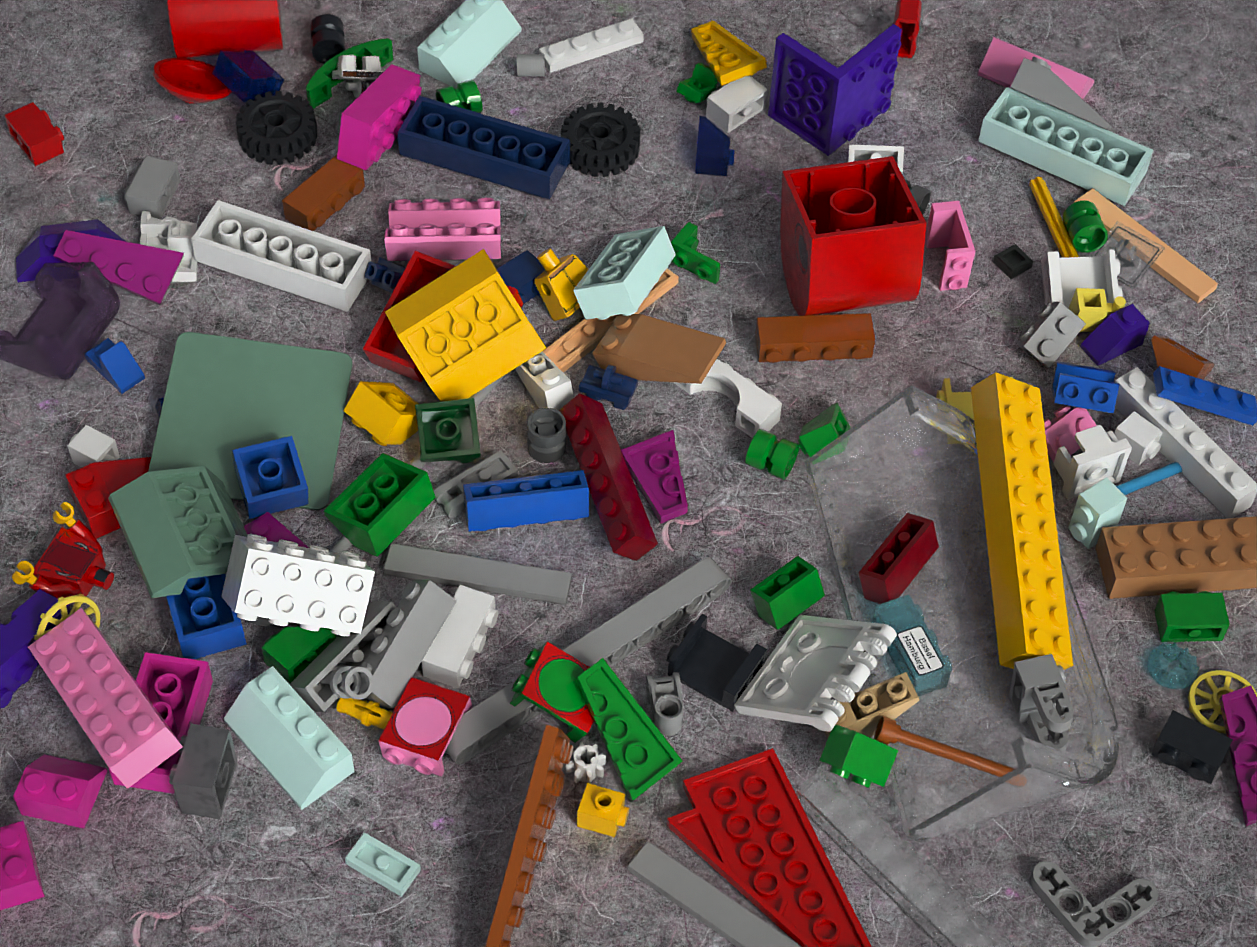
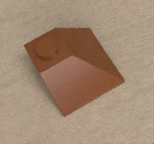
M1154 335L1151 339L1158 367L1161 366L1204 380L1215 365V363L1167 336Z

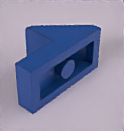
M107 338L85 353L86 360L121 394L145 379L141 368L122 341L114 344Z

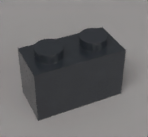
M1172 710L1151 755L1157 757L1166 765L1175 766L1187 772L1196 780L1211 784L1233 739Z

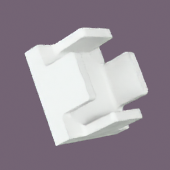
M1101 425L1075 434V440L1083 453L1071 457L1065 446L1058 448L1054 459V466L1064 481L1062 492L1067 500L1079 496L1080 493L1106 477L1113 484L1119 483L1132 449L1126 438L1118 440L1112 430L1106 432Z

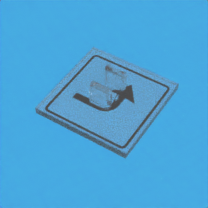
M1117 221L1108 232L1106 243L1098 250L1093 251L1089 257L1104 256L1108 250H1115V259H1119L1120 273L1117 275V281L1134 289L1165 247Z

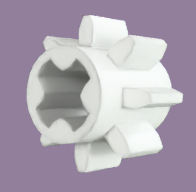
M580 742L579 747L572 752L569 764H566V772L574 773L575 783L581 781L592 784V780L596 776L602 778L604 776V768L602 766L606 764V755H598L597 744L590 746Z

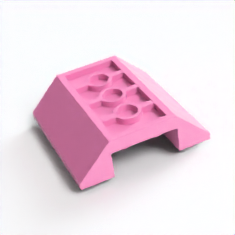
M486 197L480 198L478 201L469 202L464 198H454L450 202L424 199L422 202L411 203L408 199L395 200L394 203H389V228L385 230L384 237L387 261H410L415 251L439 260H464L482 249L486 251L490 259H501L500 201H494L493 198Z

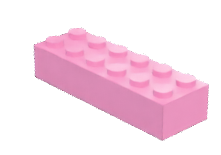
M82 608L28 646L109 769L127 789L183 747L102 632Z

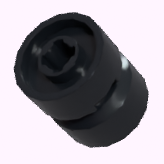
M321 14L316 16L310 23L312 56L316 61L325 64L337 54L345 51L344 27L342 20L335 15Z

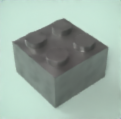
M190 724L188 734L183 735L180 740L183 747L179 750L181 756L178 765L174 764L170 772L169 781L175 790L174 798L178 800L181 813L220 819L238 762L229 729Z

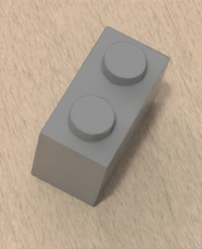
M145 156L141 166H137L131 185H128L124 192V200L127 202L129 214L141 216L142 211H148L151 217L162 219L180 183L177 162Z

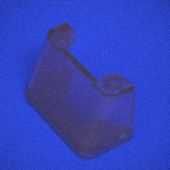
M94 262L45 263L35 278V288L43 300L16 337L9 331L0 330V360L56 380L70 379L86 358L85 353L93 348L120 308L117 292Z

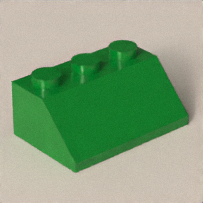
M382 453L323 512L355 547L378 557L436 496L426 471Z

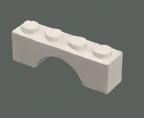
M718 359L714 362L702 384L672 382L690 395L700 391H715L729 397L737 408L735 426L751 438L755 436L759 429L769 432L780 421L782 403L774 395L768 394L756 386L751 379L743 377L734 371L729 364L723 363Z

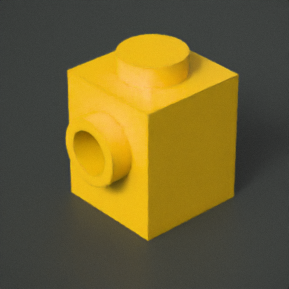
M587 783L577 811V827L615 837L618 827L625 826L629 814V807H625V793Z

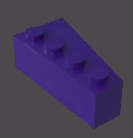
M41 589L12 612L11 621L7 625L0 623V709L9 704L16 690L22 684L29 681L33 671L39 665L28 646L36 641L34 635L37 634L42 620L40 618L42 613L46 614L58 602L57 598ZM67 604L66 608L69 615L71 612V607ZM60 609L52 616L53 618L61 619ZM48 622L45 631L53 629L56 625Z

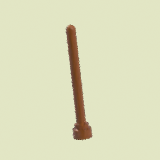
M882 716L877 724L874 740L885 745L900 742L1018 784L1023 783L1026 779L1025 773L1021 770L902 730L901 725L896 724L894 719Z

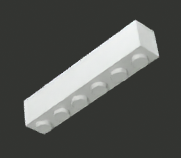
M1138 367L1115 380V383L1120 384L1115 408L1125 418L1135 411L1163 432L1159 440L1161 444L1159 451L1171 463H1179L1182 468L1181 473L1227 519L1234 518L1251 507L1257 494V483L1173 401L1158 397L1155 384Z

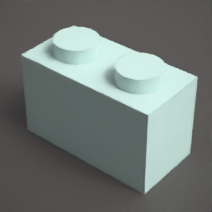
M1107 477L1080 493L1068 527L1072 536L1077 541H1081L1087 549L1096 545L1102 527L1118 526L1127 497Z

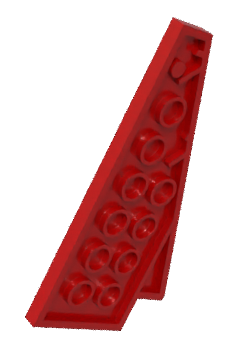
M773 748L683 780V789L693 809L667 818L668 828L801 947H872Z

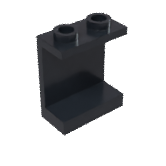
M701 614L695 623H689L683 634L684 639L679 646L675 644L670 649L666 661L669 662L668 676L678 672L682 684L733 712L735 709L734 704L765 663L767 649L756 643L750 653L706 630L707 616Z

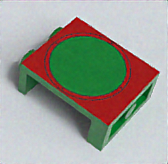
M548 641L538 650L533 648L524 662V665L528 666L524 675L520 674L512 686L511 691L515 692L510 704L516 707L526 699L569 725L566 735L571 741L576 743L588 734L594 721L575 680L590 667Z

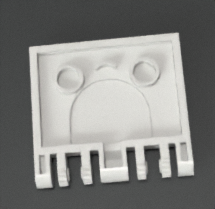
M799 615L734 706L739 714L814 726L820 731L830 732L838 722V717L840 718L845 712L844 706L839 702L850 703L855 697L854 692L860 690L869 677L870 670H873L877 665V659L872 655H884L887 648L896 638L897 633L887 624Z

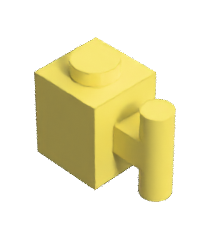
M1076 288L1068 309L1086 323L1080 332H1093L1110 314L1124 308L1126 300L1119 296L1115 298L1113 303H1107L1105 289Z

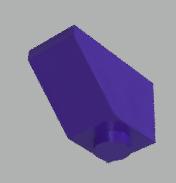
M1131 304L1110 314L1081 343L1080 347L1099 366L1143 345L1150 322Z

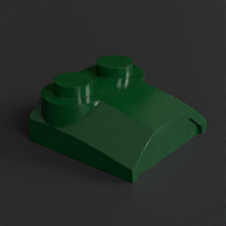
M474 398L415 405L421 462L456 460L460 463H470L481 457Z

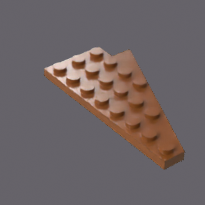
M545 726L485 947H511L510 939L514 927L520 928L523 921L525 908L521 906L525 894L530 893L534 880V874L532 873L536 861L542 863L546 853L547 843L543 842L547 829L551 830L556 815V810L553 809L557 797H560L565 780V773L562 772L563 764H569L573 752L570 738L558 727Z

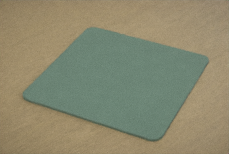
M184 332L180 334L176 341L148 472L205 466L224 483L231 499L244 501L233 465L232 450L292 436L308 486L309 503L308 505L296 508L310 510L325 508L330 498L344 417L343 410L346 405L353 365L351 357L341 352L203 333Z

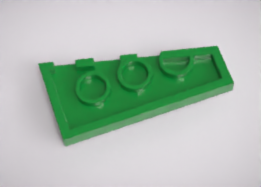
M603 658L575 679L630 803L683 762Z

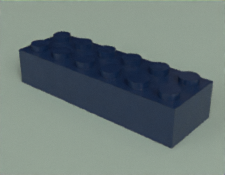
M423 96L418 97L398 130L399 155L549 200L570 163L569 139Z

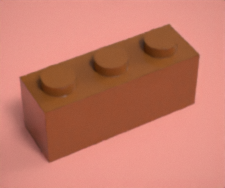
M337 155L334 156L282 200L285 219L296 226L311 231L321 227L336 211H340L350 199L362 192L365 187L363 169L338 160Z

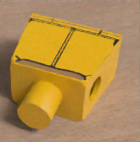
M549 248L537 256L545 271L535 278V285L553 321L568 318L580 308L573 290L589 269L576 255L570 254L558 259L553 250Z

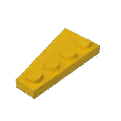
M710 21L691 29L692 39L721 86L742 77L754 75L757 71L767 68L764 56L715 21Z

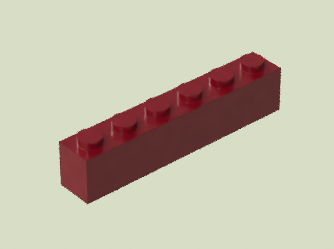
M579 393L559 411L566 420L567 434L580 468L584 471L590 494L613 553L637 561L657 546L658 542L603 404Z

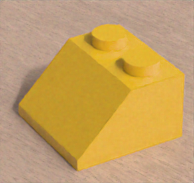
M360 381L343 410L352 418L351 421L354 425L361 429H366L372 434L371 438L382 446L401 445L418 431L415 405L419 403L394 383Z

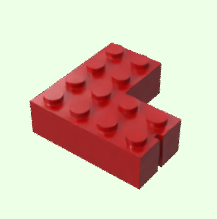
M418 251L413 253L363 347V351L371 363L422 383L424 377L398 338L385 311L456 267L455 265ZM507 285L520 308H522L523 302L518 290Z

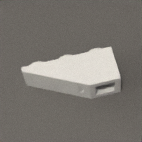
M543 352L515 368L539 408H553L559 411L574 398L571 380Z

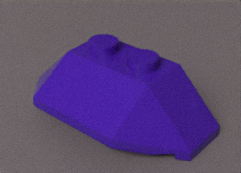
M98 219L41 226L16 257L17 281L19 283L89 274L54 258L53 255L65 230L120 241L125 240Z

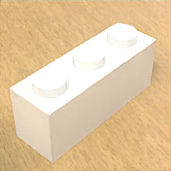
M460 585L453 598L457 602L422 660L424 677L457 689L463 678L468 679L474 664L472 660L476 652L481 653L485 645V633L488 627H494L498 618V610H495V596Z

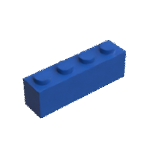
M583 470L463 484L464 509L469 532L589 517V487Z

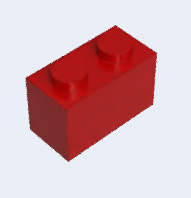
M34 102L4 115L9 134L34 166L64 153L61 142L64 141V136L57 125L53 127L47 112L44 109L40 111Z

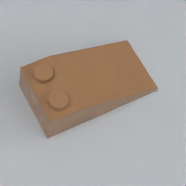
M620 314L614 319L592 354L600 368L606 369L610 364L616 366L615 373L634 379L702 384L727 342L725 338L643 314H632L629 316Z

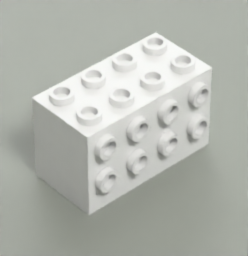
M248 534L247 537L235 535L221 597L230 606L231 610L237 613V617L244 620L256 621L258 616L269 618L268 622L275 625L288 626V622L300 623V627L306 630L319 631L320 627L331 629L333 634L350 636L351 632L361 634L375 571L366 564V560L360 559L356 553L341 551L340 554L328 552L329 549L314 545H310V548L300 547L297 543L287 540L272 542L267 541V538L254 534Z

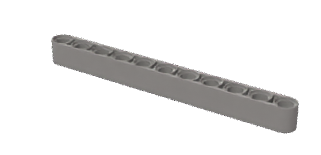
M711 557L705 558L569 645L563 651L589 667L603 658L611 668L721 596L729 588L732 580ZM512 682L464 713L446 752L456 764H463L544 712V710L526 699L516 707L511 705L510 702L515 692L511 691L514 684Z

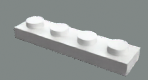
M633 18L539 48V54H544L545 66L551 73L642 43L644 34Z

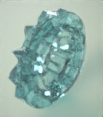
M1176 642L1172 645L1162 643L1158 648L1153 649L1147 662L1148 671L1152 678L1160 685L1170 689H1182L1190 686L1197 678L1200 668L1196 663L1197 656H1192L1189 653L1188 647L1184 649L1178 647ZM1178 659V667H1174V669L1168 672L1169 662Z

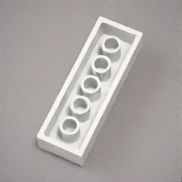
M217 200L191 238L195 260L199 263L346 312L349 311L368 280L365 278L368 263L371 261L369 249Z

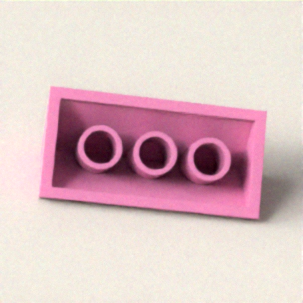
M993 37L978 71L979 76L1004 87L1011 88L1023 59L1032 60L1034 56L1048 62V65L1051 66L1050 70L1082 99H1084L1095 81L1083 74Z

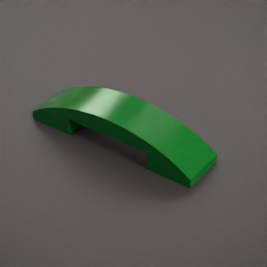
M384 38L368 41L353 46L327 61L312 76L306 87L307 101L314 109L332 98L331 88L345 80L332 79V71L338 70L339 56H356V70H362L363 56H379L380 65L383 67L393 60L392 40Z

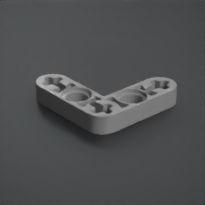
M1042 861L1038 863L1030 877V884L1033 890L1073 938L1083 947L1100 946L1148 913L1154 907L1158 898V889L1155 884L1147 879H1136L1093 907L1061 868L1053 862ZM1043 874L1045 877L1051 875L1053 877L1051 883L1048 880L1042 882L1040 880L1041 875ZM1054 889L1058 891L1055 896L1052 895ZM1137 892L1139 894L1145 892L1148 895L1146 900L1140 898L1134 903L1133 907L1131 906L1130 902L1134 899ZM1069 897L1076 902L1077 909L1075 911H1066L1060 906L1059 900ZM1111 906L1120 907L1125 913V918L1122 920L1112 919L1107 913V908ZM1101 920L1102 925L1099 926L1095 935L1093 933H1084L1085 927L1090 929Z

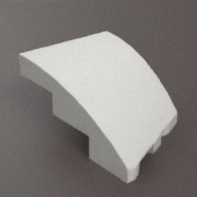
M142 211L140 244L184 253V257L172 282H197V261L195 260L191 238L197 231V223L180 221L168 216L161 220L151 217L148 211Z

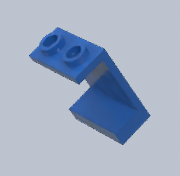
M1057 361L1051 388L1054 403L1114 414L1120 386L1119 383H1114L1115 371Z

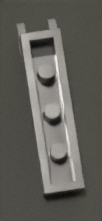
M419 579L410 582L403 591V598L398 607L389 614L387 625L382 634L371 644V652L365 662L360 664L359 667L340 666L333 671L330 677V688L333 694L345 699L359 700L366 698L369 701L372 700L379 703L380 708L394 709L408 682L413 677L457 601L430 579ZM346 671L342 678V688L344 691L342 693L338 689L337 679L342 672ZM351 676H353L354 678V686L352 689H350L349 686Z

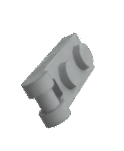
M499 451L438 486L434 490L435 501L438 504L444 505V511L450 518L457 517L464 509L463 484L519 477L518 469L502 451ZM458 492L460 495L453 499L451 495Z

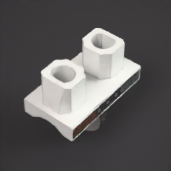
M342 55L338 59V70L332 71V79L353 80V83H346V90L353 91L355 98H358L372 84L366 83V80H376L384 71H381L379 56H363L362 70H356V56Z

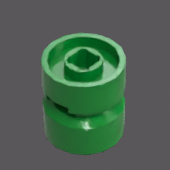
M473 79L458 83L456 88L447 86L436 90V101L477 113H482L483 111L481 95Z
M1078 201L1067 207L1062 218L1074 248L1082 253L1093 252L1101 248L1107 241L1108 232L1095 204L1090 201Z
M759 429L750 443L745 463L759 470L768 468L769 474L785 480L795 464L799 452V444L785 438L778 441L775 434Z

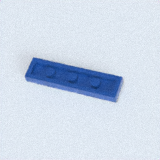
M1161 366L1153 372L1158 397L1252 426L1257 422V402L1253 395Z

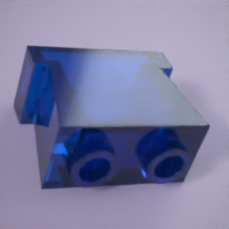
M220 51L212 72L215 77L243 102L249 99L255 101L254 96L259 94L264 98L265 92H271V95L274 96L276 91H280L284 82V78L254 51H244V53Z

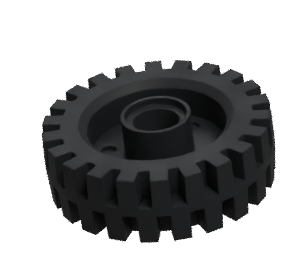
M276 91L275 95L272 96L271 92H265L264 98L260 94L254 96L255 102L249 99L246 101V106H241L240 113H237L236 116L237 136L243 152H247L248 157L251 159L255 157L259 163H262L265 159L268 165H272L273 161H277L278 165H284L283 160L287 159L288 163L295 162V156L301 159L304 157V152L308 154L311 151V146H315L318 135L316 116L313 107L310 106L306 99L302 100L301 96L296 95L293 98V93L286 92L285 96H283L282 91Z
M593 103L587 104L586 110L581 106L577 108V113L574 111L569 113V118H565L561 128V137L570 140L569 165L572 164V168L576 171L581 168L582 174L587 175L591 171L593 177H598V173L601 172L603 177H609V172L612 171L613 175H617L620 173V169L626 171L629 165L632 166L635 163V158H638L640 127L636 118L632 119V114L629 111L624 114V108L620 106L616 110L613 104H608V107L605 108L604 103H598V106L594 108Z

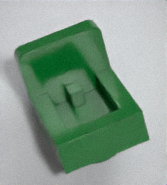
M697 63L692 77L679 82L676 92L685 96L684 98L689 102L699 103L706 100L715 91L718 79L710 67Z

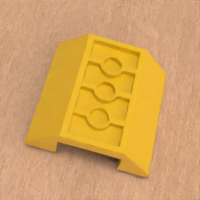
M484 249L385 311L398 338L441 402L468 399L547 349Z

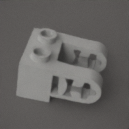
M1052 654L1015 662L1009 699L1019 723H1028L1038 750L1046 757L1056 758L1063 755L1066 751L1068 743L1066 730L1072 724L1074 709L1065 688L1064 670L1061 665L1056 664ZM1048 729L1052 739L1058 741V745H1053L1051 741H1047Z

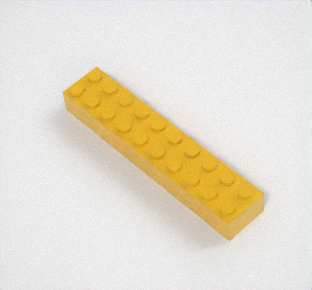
M995 372L972 386L971 395L999 664L1014 669V664L1017 661L1052 654L1056 664L1061 665L1063 670L1073 666L1040 388Z

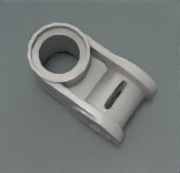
M674 672L672 676L653 678L651 675L646 676L647 697L651 705L655 726L664 736L677 734L682 728L684 706L679 673ZM664 714H672L674 716H665Z

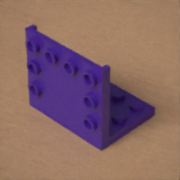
M895 24L891 25L838 68L798 41L782 33L776 38L768 116L829 156L846 141H851L863 127H868L879 114H883L889 109L891 105V92L895 81H893L894 74L898 66L897 56L901 47L902 29Z

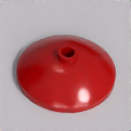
M166 58L156 62L153 68V76L157 83L171 95L186 103H208L221 100L231 94L234 86L232 78L226 72L216 66L194 59Z

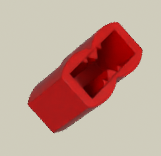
M920 0L897 1L893 24L902 29L901 47L897 57L912 58L915 54L922 9Z

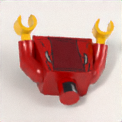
M63 502L60 506L67 513V517L61 516L55 510L53 512V520L58 524L66 523L67 529L61 527L34 568L30 562L20 561L16 567L22 570L25 575L15 571L12 574L13 581L16 584L27 582L29 583V588L35 592L41 589L57 599L79 594L87 596L93 586L104 590L109 589L114 579V573L105 570L106 563L101 545L92 532L79 519L75 520L72 517L74 515L73 506L68 502Z

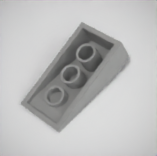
M1034 56L1032 60L1023 59L1011 85L1012 89L1113 133L1116 132L1103 117L1050 70L1051 66L1048 65V62Z

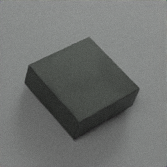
M1016 244L996 254L993 259V263L1010 279L1031 269L1034 262Z

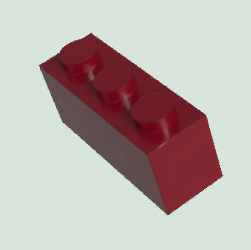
M910 513L905 514L858 572L866 600L888 607L894 605L939 548L933 520Z

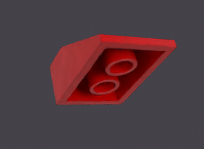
M151 457L94 462L65 474L71 496L88 529L96 539L121 528L108 498L113 492L148 472Z

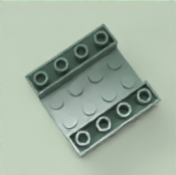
M205 466L146 472L110 494L108 498L151 598L181 594L187 580L191 578L226 574L235 535L247 537L246 530L224 483Z

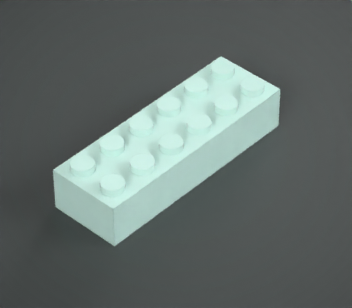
M1006 87L984 117L978 141L1087 190L1093 188L1105 198L1123 206L1126 205L1147 173L1154 151L1009 87Z

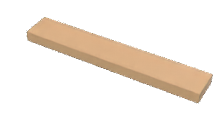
M1092 188L1074 201V203L1078 201L1094 203L1108 235H1112V238L1121 245L1125 240L1130 241L1125 248L1144 263L1148 264L1158 251L1152 246L1158 248V254L1148 266L1196 303H1199L1216 290L1218 285L1216 281Z
M667 268L649 292L648 297L644 299L638 311L634 314L641 313L677 285L679 277ZM617 315L604 320H598L597 318L583 319L542 352L564 373L598 346Z

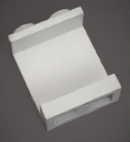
M1108 250L1104 256L1059 258V251L1047 252L1041 259L1045 305L1047 303L1061 302L1069 308L1076 288L1105 289L1107 303H1113L1116 297H1123L1122 287L1118 286L1117 275L1120 273L1119 259H1115V250Z

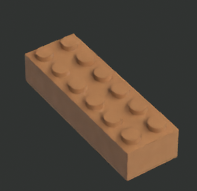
M1257 516L1102 527L1095 547L1109 599L1155 596L1169 592H1179L1182 594L1257 588Z

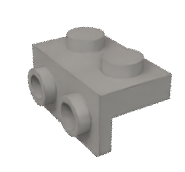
M1061 302L1044 305L1037 315L1040 317L1033 326H1027L1019 336L1021 341L1017 346L1030 353L1046 368H1050L1086 325L1084 321Z

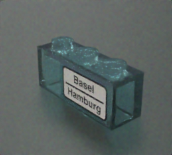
M909 594L876 605L872 623L887 624L896 631L897 636L887 648V651L899 674L907 672L918 697L947 687L952 672V664L948 656L943 655L939 649L935 632L932 629L929 630L925 624L921 607L918 604H914Z

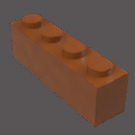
M871 313L757 317L755 339L758 362L831 361L836 359L872 358L875 334Z

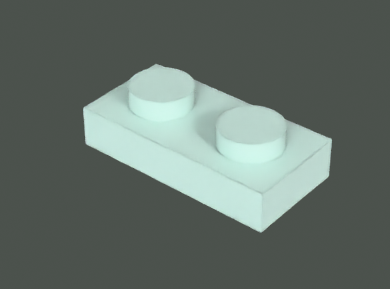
M365 832L345 858L346 865L401 897L421 871L420 864Z

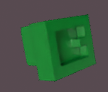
M688 222L671 241L676 254L671 262L680 268L696 274L703 280L716 284L720 276V263L696 251L699 244V239H697L698 226Z

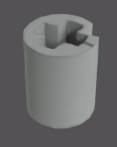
M517 54V77L545 76L544 54Z

